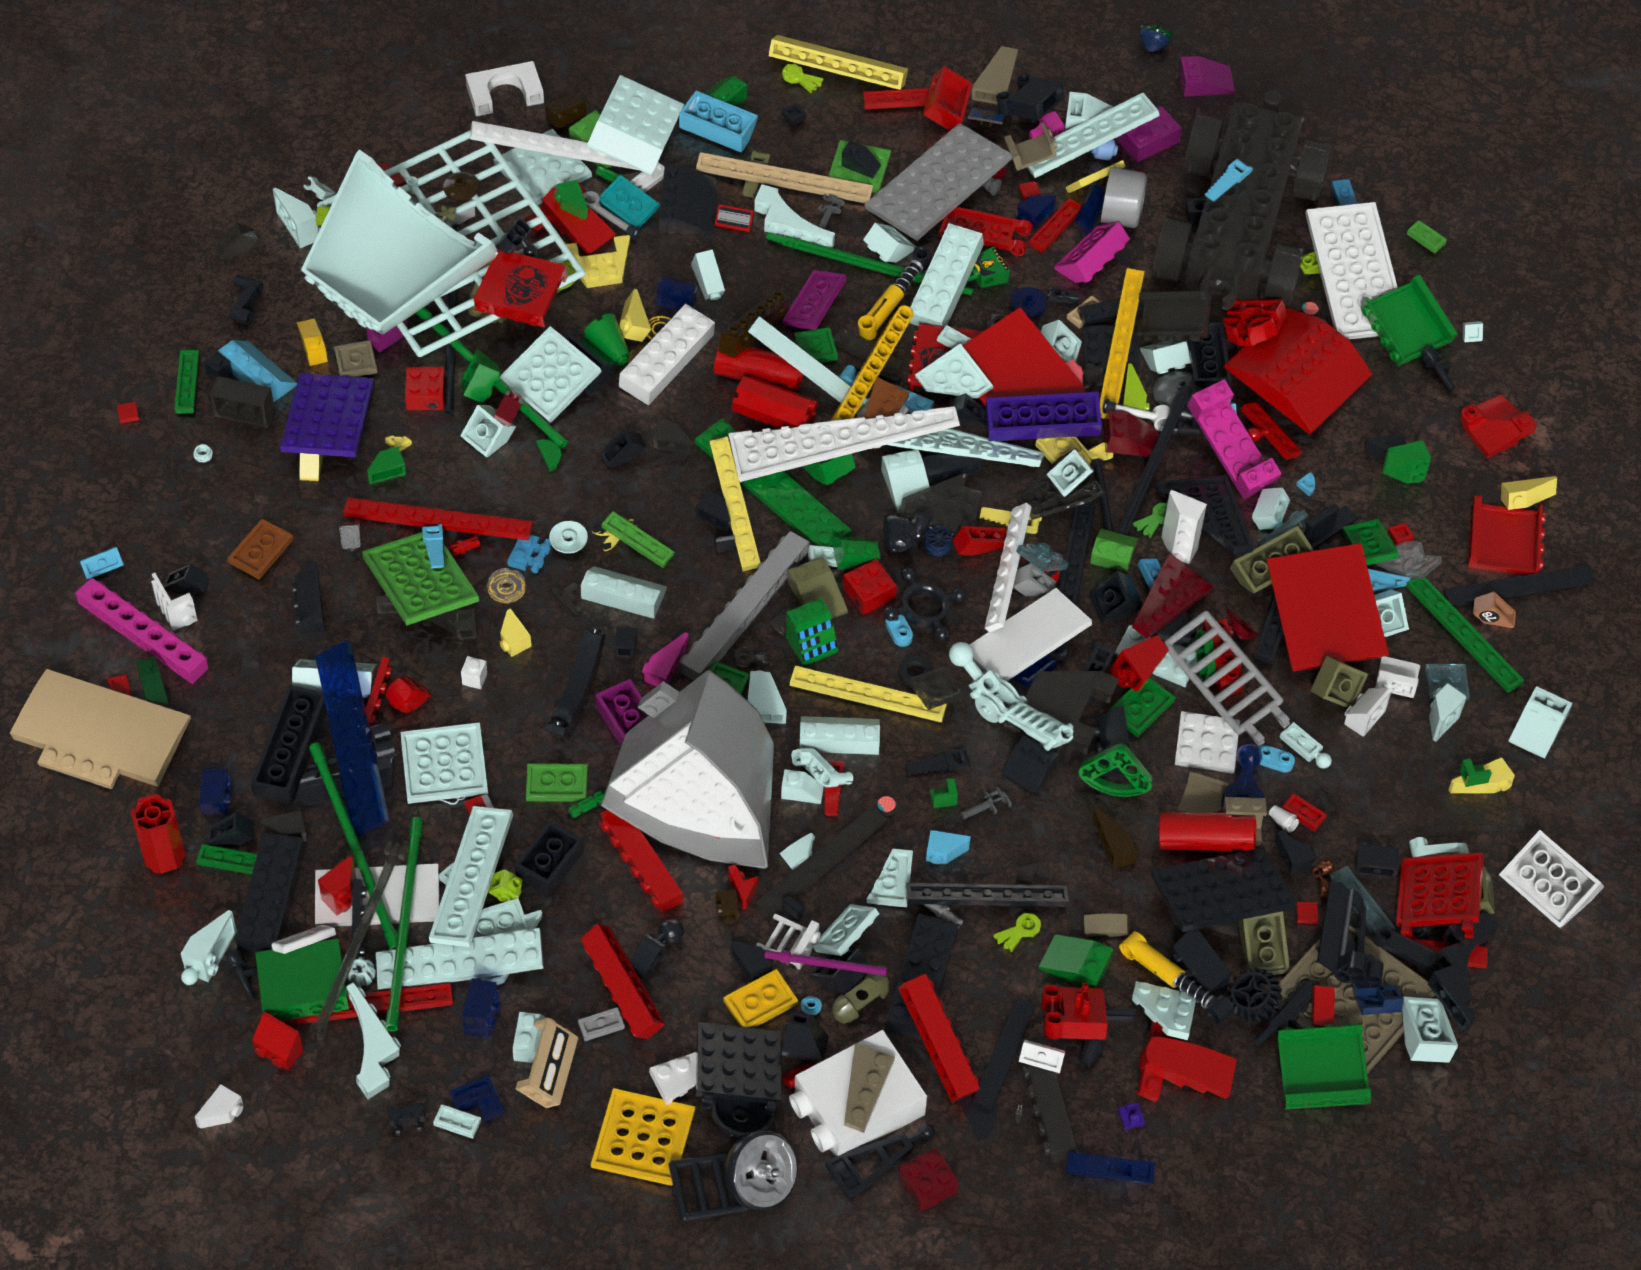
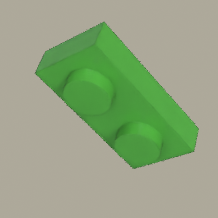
M1420 220L1407 231L1408 236L1433 253L1441 249L1447 241L1446 238Z

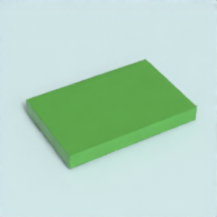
M528 763L526 801L580 802L586 799L588 764Z

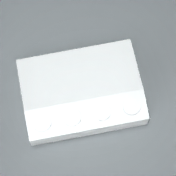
M1541 830L1535 834L1499 874L1560 929L1604 888L1598 879Z

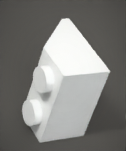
M1369 688L1365 694L1361 693L1356 699V704L1349 706L1346 710L1344 724L1364 737L1386 712L1392 690L1389 688Z

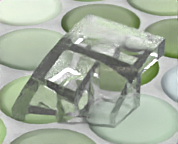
M1405 541L1395 546L1399 552L1397 559L1375 564L1400 576L1423 579L1442 563L1441 556L1425 555L1422 542Z

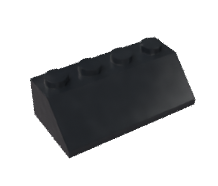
M1223 322L1186 323L1194 383L1205 389L1225 379L1230 387L1231 373L1224 368V365L1229 360Z

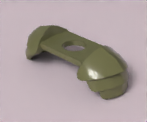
M869 974L864 977L865 980L851 991L845 995L840 994L833 1003L832 1013L834 1018L843 1024L849 1023L853 1019H857L859 1017L858 1011L875 998L880 996L884 999L889 993L887 976ZM857 991H866L868 998L866 1000H859L856 997Z

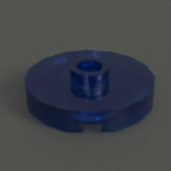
M1024 287L1012 294L1010 305L1013 311L1021 307L1029 319H1033V317H1039L1045 312L1047 300L1040 290Z

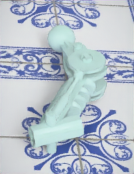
M957 642L953 644L949 650V658L954 665L963 666L974 681L968 685L972 690L970 696L975 699L976 708L983 718L992 723H1002L1005 720L1024 730L1027 735L1038 740L1047 751L1068 743L1073 739V725L1071 723L1065 725L1050 715L1039 712L1025 704L1027 701L1026 697H1020L1009 682L1000 679L998 672L992 673L989 670L983 673L973 661L974 651L968 643Z

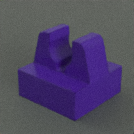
M1131 1103L1118 1108V1115L1124 1130L1144 1126L1145 1120L1139 1103Z

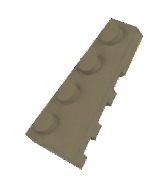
M855 1043L844 1126L863 1133L865 1132L894 1064V1056Z

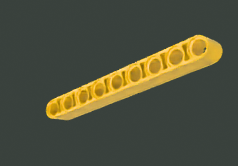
M900 306L891 317L831 421L854 418L913 317V311L910 307Z

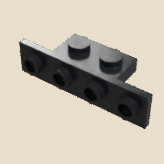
M1334 503L1330 507L1323 508L1315 517L1311 516L1305 523L1306 527L1303 534L1312 548L1315 549L1320 543H1324L1342 531L1344 526H1348L1358 520V516L1346 505L1339 508Z

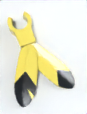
M633 519L628 520L630 523L634 524ZM597 526L592 530L596 535L609 536L603 543L604 551L611 550L620 540L601 526Z

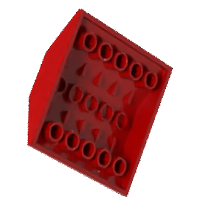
M1286 308L1287 316L1276 337L1272 336L1266 341L1257 343L1255 346H1245L1224 365V368L1304 431L1312 434L1372 376V372L1351 341L1323 319Z

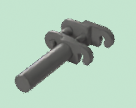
M827 194L823 195V199L831 202V204L825 205L824 208H822V205L818 207L821 212H825L819 225L822 229H826L832 213L840 214V207L845 204L844 200L831 194L828 197Z
M995 787V791L989 794L984 792V798L987 801L961 812L960 815L965 820L988 808L991 811L993 810L995 815L997 814V809L993 803L1001 800L1005 804L1008 803L1009 808L1012 807V803L1005 792H1001V789ZM994 795L999 796V798H996L994 800L991 797Z

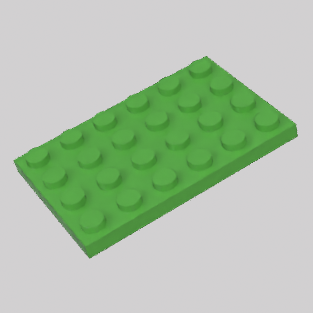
M423 532L362 551L363 559L406 626L479 602L478 594L444 544V567L431 568L427 547L423 542Z

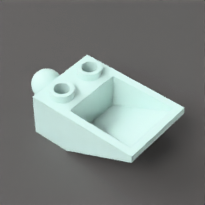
M226 911L189 938L181 952L185 968L181 974V979L186 985H193L198 978L209 982L210 978L216 975L219 967L218 964L237 933L232 911Z

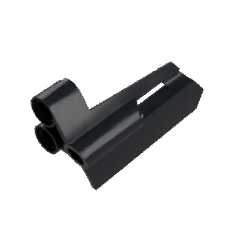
M388 723L368 727L372 746L326 760L328 767L346 764L349 767V771L332 774L341 799L392 787L393 757H396ZM316 763L309 765L308 769L304 772L295 797L304 807L331 801L322 777L316 778L319 772Z
M1342 882L1330 883L1317 962L1335 973V978L1342 983L1354 982L1372 986L1380 985L1382 983L1384 964L1374 959V956L1364 953L1367 907L1364 905L1363 898L1358 891L1352 888L1347 889ZM1354 906L1358 910L1359 915L1356 937L1351 940L1348 939L1352 907Z

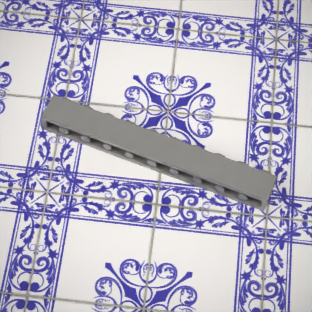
M791 531L780 539L778 546L770 551L766 561L759 564L756 573L749 576L746 585L743 588H739L735 598L726 604L721 615L718 614L715 617L711 627L704 630L701 639L695 641L691 651L681 658V674L694 681L710 670L714 661L719 662L787 580L788 570L797 567L808 554L807 548L809 547L808 540Z

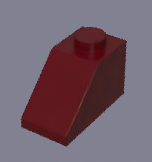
M506 390L496 407L493 418L510 427L522 404L523 399L521 395L513 390L511 392Z

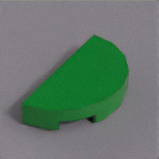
M536 440V445L549 472L555 470L562 459L559 446L551 440Z

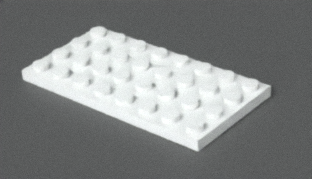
M1376 203L1307 209L1305 215L1334 329L1347 339L1378 336L1372 330L1371 323L1367 317L1362 314L1360 307L1366 298L1371 301L1398 287Z

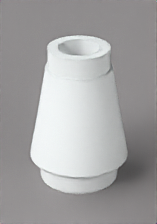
M1277 805L1273 806L1269 811V815L1282 830L1290 833L1299 824L1295 814Z

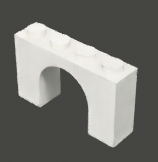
M533 61L465 74L466 87L476 116L493 113L490 92L493 88L503 84L518 87L524 95L527 106L544 103L543 89Z

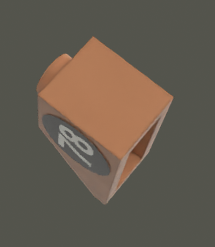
M1495 592L1475 598L1473 614L1484 624L1507 628L1515 627L1516 611Z

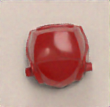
M406 676L395 680L386 690V698L391 707L404 713L416 710L432 696L422 683Z

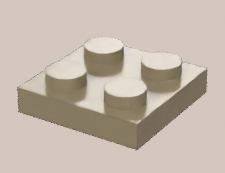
M371 340L334 346L340 377H358L377 373Z

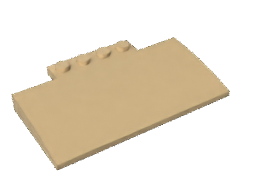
M46 669L22 708L10 734L14 740L44 749L38 760L39 766L109 789L113 788L119 774L159 787L191 716Z

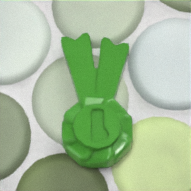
M1158 503L1153 508V515L1134 522L1133 526L1137 528V531L1144 529L1143 535H1148L1151 538L1159 524H1164L1168 503Z

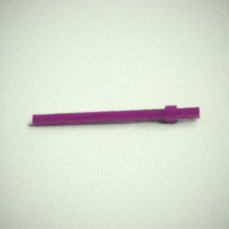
M784 950L782 952L765 951L766 959L780 960L781 963L786 964L794 962L887 976L888 972L886 967L791 954V951Z

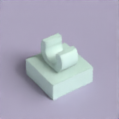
M1481 321L1463 323L1464 342L1482 341L1483 323Z

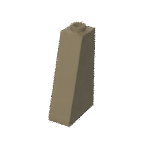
M1000 47L974 83L971 100L997 104V94L1005 91L1009 92L1017 64L1018 49Z

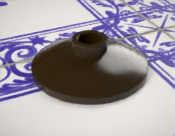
M457 172L445 180L443 190L445 195L451 200L466 201L477 194L479 181L471 173Z

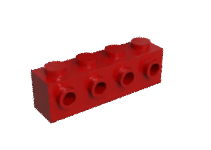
M1227 618L1217 619L1216 621L1232 638L1233 630L1232 626L1228 625ZM1204 621L1202 631L1211 630L1210 624ZM1218 634L1212 638L1214 650L1224 643ZM1228 649L1215 659L1216 672L1237 657L1231 649ZM1239 664L1215 682L1218 694L1244 675L1241 673L1242 664ZM1241 686L1231 695L1242 694L1243 686Z

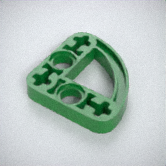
M1117 744L1083 761L1079 767V776L1085 783L1108 795L1130 797L1146 793L1152 788V775L1124 744ZM1105 759L1109 764L1102 765L1099 763V760ZM1133 765L1137 770L1130 771L1127 769V766ZM1118 767L1131 784L1111 783L1099 778V776Z

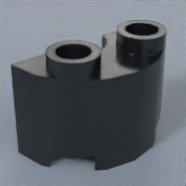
M1186 404L1173 435H1200V426Z

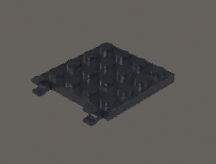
M698 1022L696 1096H702V1109L710 1110L713 1098L765 1103V1116L773 1117L776 1105H780L781 1031Z

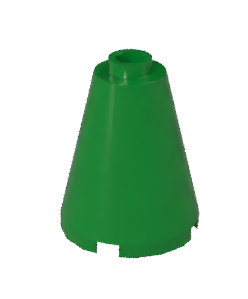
M614 314L602 315V320L598 321L595 319L586 327L584 336L617 365H624L629 361L630 353Z

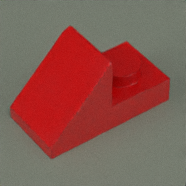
M736 864L729 866L728 878L733 889L736 890V896L742 910H745L758 887V876L745 880L743 872L738 870Z

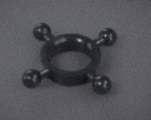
M905 567L901 571V578L908 582L910 586L903 593L902 607H886L883 612L884 618L888 621H895L899 615H902L917 627L935 628V638L941 642L946 641L950 636V631L947 627L942 626L940 622L949 611V601H964L967 596L966 590L962 587H956L952 590V593L946 594L934 584L917 583L915 570L911 567ZM918 595L930 597L939 604L941 611L932 617L918 615L909 606V599Z

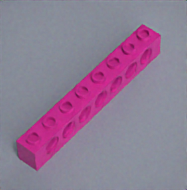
M91 578L75 592L78 604L147 653L155 656L157 660L191 684L209 669L207 657L202 652L195 651L188 642L178 639L174 632H168L161 623L151 620L144 611L140 612L131 602L124 601L117 592L107 589L103 582H97Z

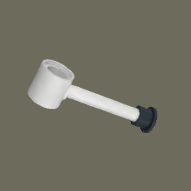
M1106 399L1103 404V413L1105 414L1108 410L1125 411L1137 417L1151 419L1154 422V427L1159 431H1162L1171 411L1170 407L1159 405L1150 412L1116 405L1115 402H1111L1109 399Z

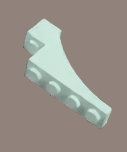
M761 185L755 198V212L766 214L765 232L784 237L787 235L830 248L834 247V232L815 226L796 214L781 198L777 188Z
M354 983L346 986V994L359 1018L364 1042L362 1068L360 1074L356 1076V1083L366 1098L370 1099L389 1087V1078L391 1076L385 1067H381L399 1056V1048L401 1046L395 1037L391 1038L387 1032L388 1030L385 1029L386 1023L384 1020L380 1021L376 1016L377 1011L373 1004L367 1003L365 1000L366 995L362 988H357Z

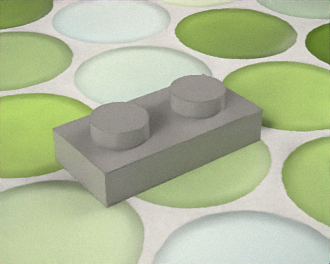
M618 1007L578 1020L584 1041L624 1029V1023Z

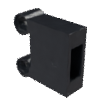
M1023 74L1017 77L1018 91L1013 96L1010 92L1006 91L996 96L1000 114L1028 118L1032 123L1039 121L1065 98L1061 82L1032 77L1030 74Z

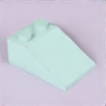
M274 188L276 212L298 246L302 248L314 243L320 231L319 225H316L315 222L316 211H312L308 204L278 188Z
M918 449L882 456L881 471L897 514L934 506L925 466Z
M1404 997L1402 1008L1404 1035L1410 1059L1413 1061L1449 1063L1458 1044L1442 1003L1439 999Z

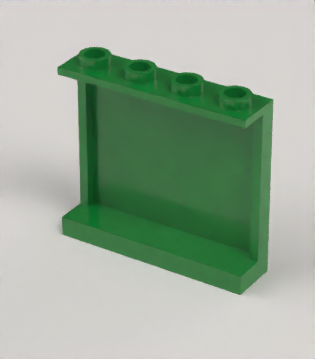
M1420 274L1413 277L1410 283L1371 301L1366 298L1360 307L1362 314L1371 323L1372 330L1378 334L1381 344L1386 347L1391 360L1397 366L1420 357L1421 352L1430 346L1438 349L1453 342L1457 335L1453 325Z
M338 938L315 942L285 954L273 951V949L255 952L263 1013L267 1012L278 1020L284 1021L349 1009Z
M1348 1023L1345 1026L1336 1027V1025L1330 1024L1325 1025L1324 1028L1306 1026L1303 1029L1295 1030L1294 1028L1287 1027L1278 1031L1277 1039L1285 1110L1370 1104L1371 1089H1369L1362 1036L1363 1025Z

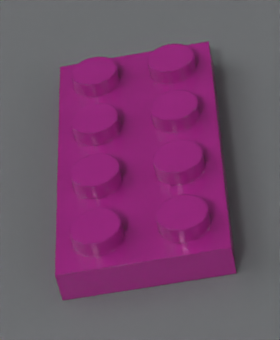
M813 270L783 318L784 326L816 330L847 280L845 274Z

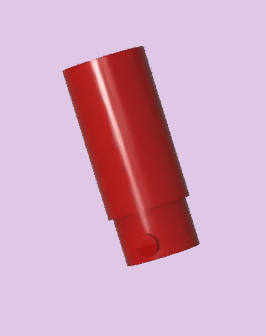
M749 346L733 358L718 352V347L714 363V374L741 380L743 376L748 375L790 391L797 392L799 390L803 374L775 352Z
M1161 812L1159 829L1161 850L1233 851V849L1247 851L1255 850L1257 824L1255 815H1226V813Z

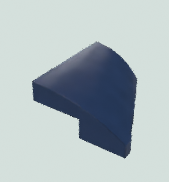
M1351 982L1354 997L1362 1015L1402 1012L1404 997L1397 986L1382 984L1372 986Z

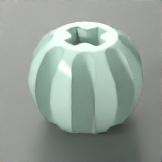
M359 957L357 960L352 959L348 962V965L345 966L344 975L349 984L354 983L358 988L363 985H370L372 979L375 978L376 970L370 960Z

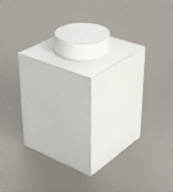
M467 656L461 670L462 685L481 689L487 676L486 661Z

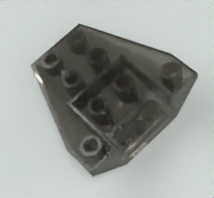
M1072 451L1058 458L1017 496L1022 504L1028 503L1031 506L1029 516L1031 520L1087 505L1105 494L1092 474L1065 497L1047 476V473Z

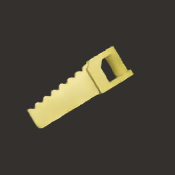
M982 507L980 519H989L990 521H995V523L1000 522V524L1008 526L1011 511ZM1030 513L1029 520H1032L1031 526H1027L1026 533L1036 534L1042 516Z

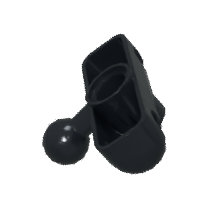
M518 218L513 222L508 231L502 236L499 247L502 252L510 254L521 245L524 255L535 258L537 256V248L529 244L525 239L531 228L523 219Z

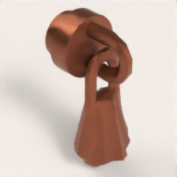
M1330 859L1320 861V864L1316 865L1311 871L1315 878L1320 877V897L1326 899L1330 883L1324 878V875L1329 876L1332 874V871H1335Z

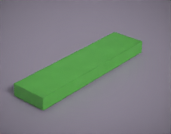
M614 511L611 512L601 525L603 529L662 568L674 556L675 552Z

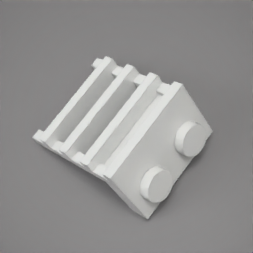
M153 573L152 577L154 580L151 583L158 606L160 605L161 612L165 614L166 621L170 623L171 630L175 631L197 621L190 593L171 601L156 573Z
M774 914L773 919L779 921L777 927L766 945L757 943L756 946L762 947L764 951L782 952L795 929H797L801 933L790 950L791 954L810 956L813 948L812 945L818 942L821 935L819 923L812 920L808 928ZM785 924L790 926L778 949H771ZM790 962L791 964L795 965L796 968L799 970L803 965L800 963Z

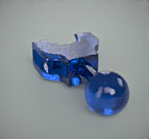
M1245 744L1239 748L1237 761L1242 766L1241 776L1238 775L1235 783L1230 784L1226 788L1221 800V810H1223L1225 797L1265 798L1263 792L1257 786V779L1252 778L1254 768L1262 761V752L1258 746Z

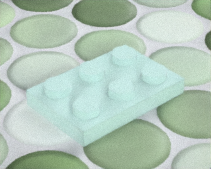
M850 904L812 947L819 953L842 956L849 950L853 942L861 937L863 931L874 922L879 912L874 907Z

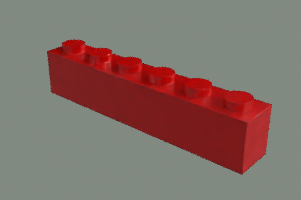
M609 810L601 812L599 825L602 831L608 833L612 846L619 849L622 861L629 864L631 874L634 878L639 879L641 889L644 893L649 894L653 907L655 909L658 908L663 914L682 904L683 892L640 829Z
M597 923L581 938L584 950L591 956L593 966L600 972L604 985L612 993L611 997L620 1007L621 1015L629 1023L632 1034L637 1038L649 1039L665 1025V1022L610 926Z
M924 974L903 983L898 989L951 1102L953 1103L980 1089L978 1078L971 1071L970 1061L963 1054L961 1042L952 1030V1023L943 1011V1004L934 992V985L931 979Z

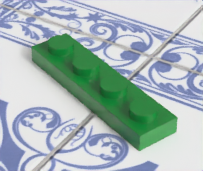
M180 350L175 413H194L199 350Z

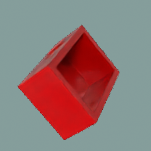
M943 66L932 76L923 115L951 131L956 125L963 122L972 82Z

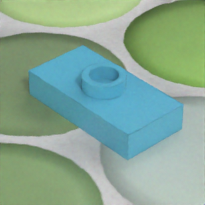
M117 547L79 560L86 579L123 566Z

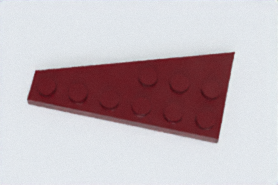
M1169 552L1132 628L1148 639L1209 594L1213 586Z

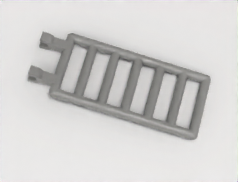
M1208 611L1198 615L1164 641L1169 650V655L1236 734L1240 735L1246 731L1255 744L1260 747L1265 741L1263 735L1253 726L1255 723L1271 712L1283 728L1290 724L1288 716L1278 707L1283 703V698ZM1206 620L1212 629L1178 653L1172 645ZM1218 634L1224 643L1190 668L1184 659ZM1228 649H1231L1237 657L1202 682L1196 673ZM1243 663L1249 671L1218 695L1214 696L1208 688L1239 664ZM1255 677L1261 686L1227 711L1220 702ZM1267 691L1274 700L1239 725L1233 716Z

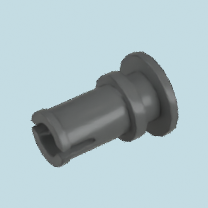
M991 177L981 186L985 187L994 196L999 192L1002 181Z

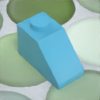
M930 830L926 861L934 864L949 863L969 850L971 836Z

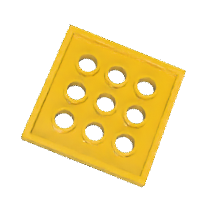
M613 1088L592 1158L591 1168L673 1186L668 1164L671 1160L682 1159L695 1114V1106L673 1101L666 1106L663 1099ZM629 1109L634 1112V1115L625 1117L622 1113ZM651 1114L655 1119L651 1122H646L643 1117ZM666 1119H673L676 1122L671 1127L664 1125ZM625 1128L629 1133L626 1136H619L617 1131ZM641 1133H646L650 1136L646 1141H641L637 1137ZM661 1138H668L670 1143L663 1146L658 1141ZM619 1147L623 1150V1153L614 1155L611 1151ZM635 1152H641L644 1157L641 1160H635L632 1155ZM662 1157L665 1161L663 1164L657 1165L653 1162V1159Z

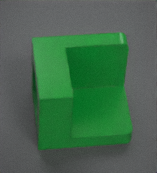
M1471 759L1463 760L1459 770L1465 787L1489 783L1492 774L1491 770H1485L1482 764L1473 766Z
M954 778L946 779V787L930 790L933 808L957 805L958 793Z

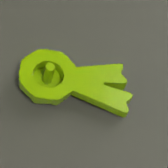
M795 63L787 64L782 71L785 81L791 84L800 83L810 93L813 90H817V86L821 87L824 80L820 77L804 74L802 67Z
M1024 913L1016 920L1015 927L996 933L993 937L997 939V944L1006 941L1004 948L1013 952L1022 937L1033 938L1040 932L1041 921L1034 914Z

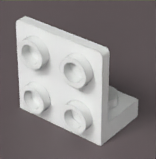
M1382 657L1375 688H1389L1393 694L1414 698L1419 680L1420 665L1390 657Z

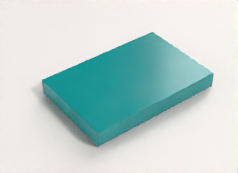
M621 174L599 196V203L627 224H632L635 227H641L660 207L657 201Z

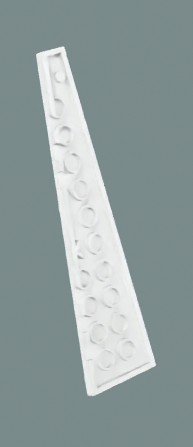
M955 407L929 409L927 411H914L912 414L906 415L895 413L894 416L889 417L879 415L872 419L862 417L803 424L796 428L786 426L781 427L779 430H770L769 428L763 429L762 432L752 433V431H743L728 434L738 478L742 482L957 427L960 424Z

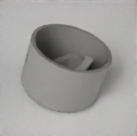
M1111 167L1103 203L1101 223L1120 222L1123 227L1136 228L1139 225L1147 186V175L1145 173Z

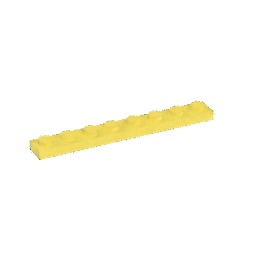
M728 437L710 441V446L731 519V528L735 536L742 570L747 571L758 568L760 559Z
M795 666L790 680V686L938 722H942L947 707V702L799 666Z

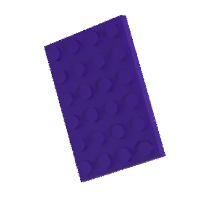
M300 373L280 445L281 452L356 457L374 387V378Z

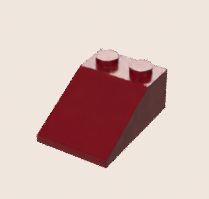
M1108 410L1103 423L1105 452L1150 457L1159 438L1158 430L1128 412Z

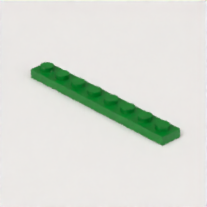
M1423 574L1407 582L1406 587L1507 693L1523 684L1524 679Z

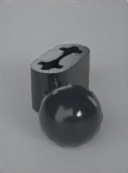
M674 918L663 920L658 927L659 934L656 937L648 934L642 940L630 960L635 972L644 978H648L667 949L665 944H675L681 940L684 935V929L679 920Z

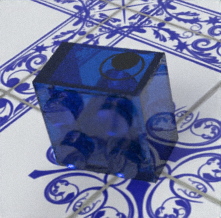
M476 978L471 979L462 1012L464 1034L489 1038L491 1031L495 1030V1014L499 1013L501 1008V1000H499L500 991L497 990V982Z

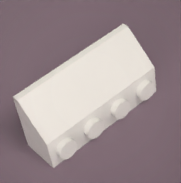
M1171 490L1161 537L1168 552L1182 563L1189 565L1198 549L1207 504Z

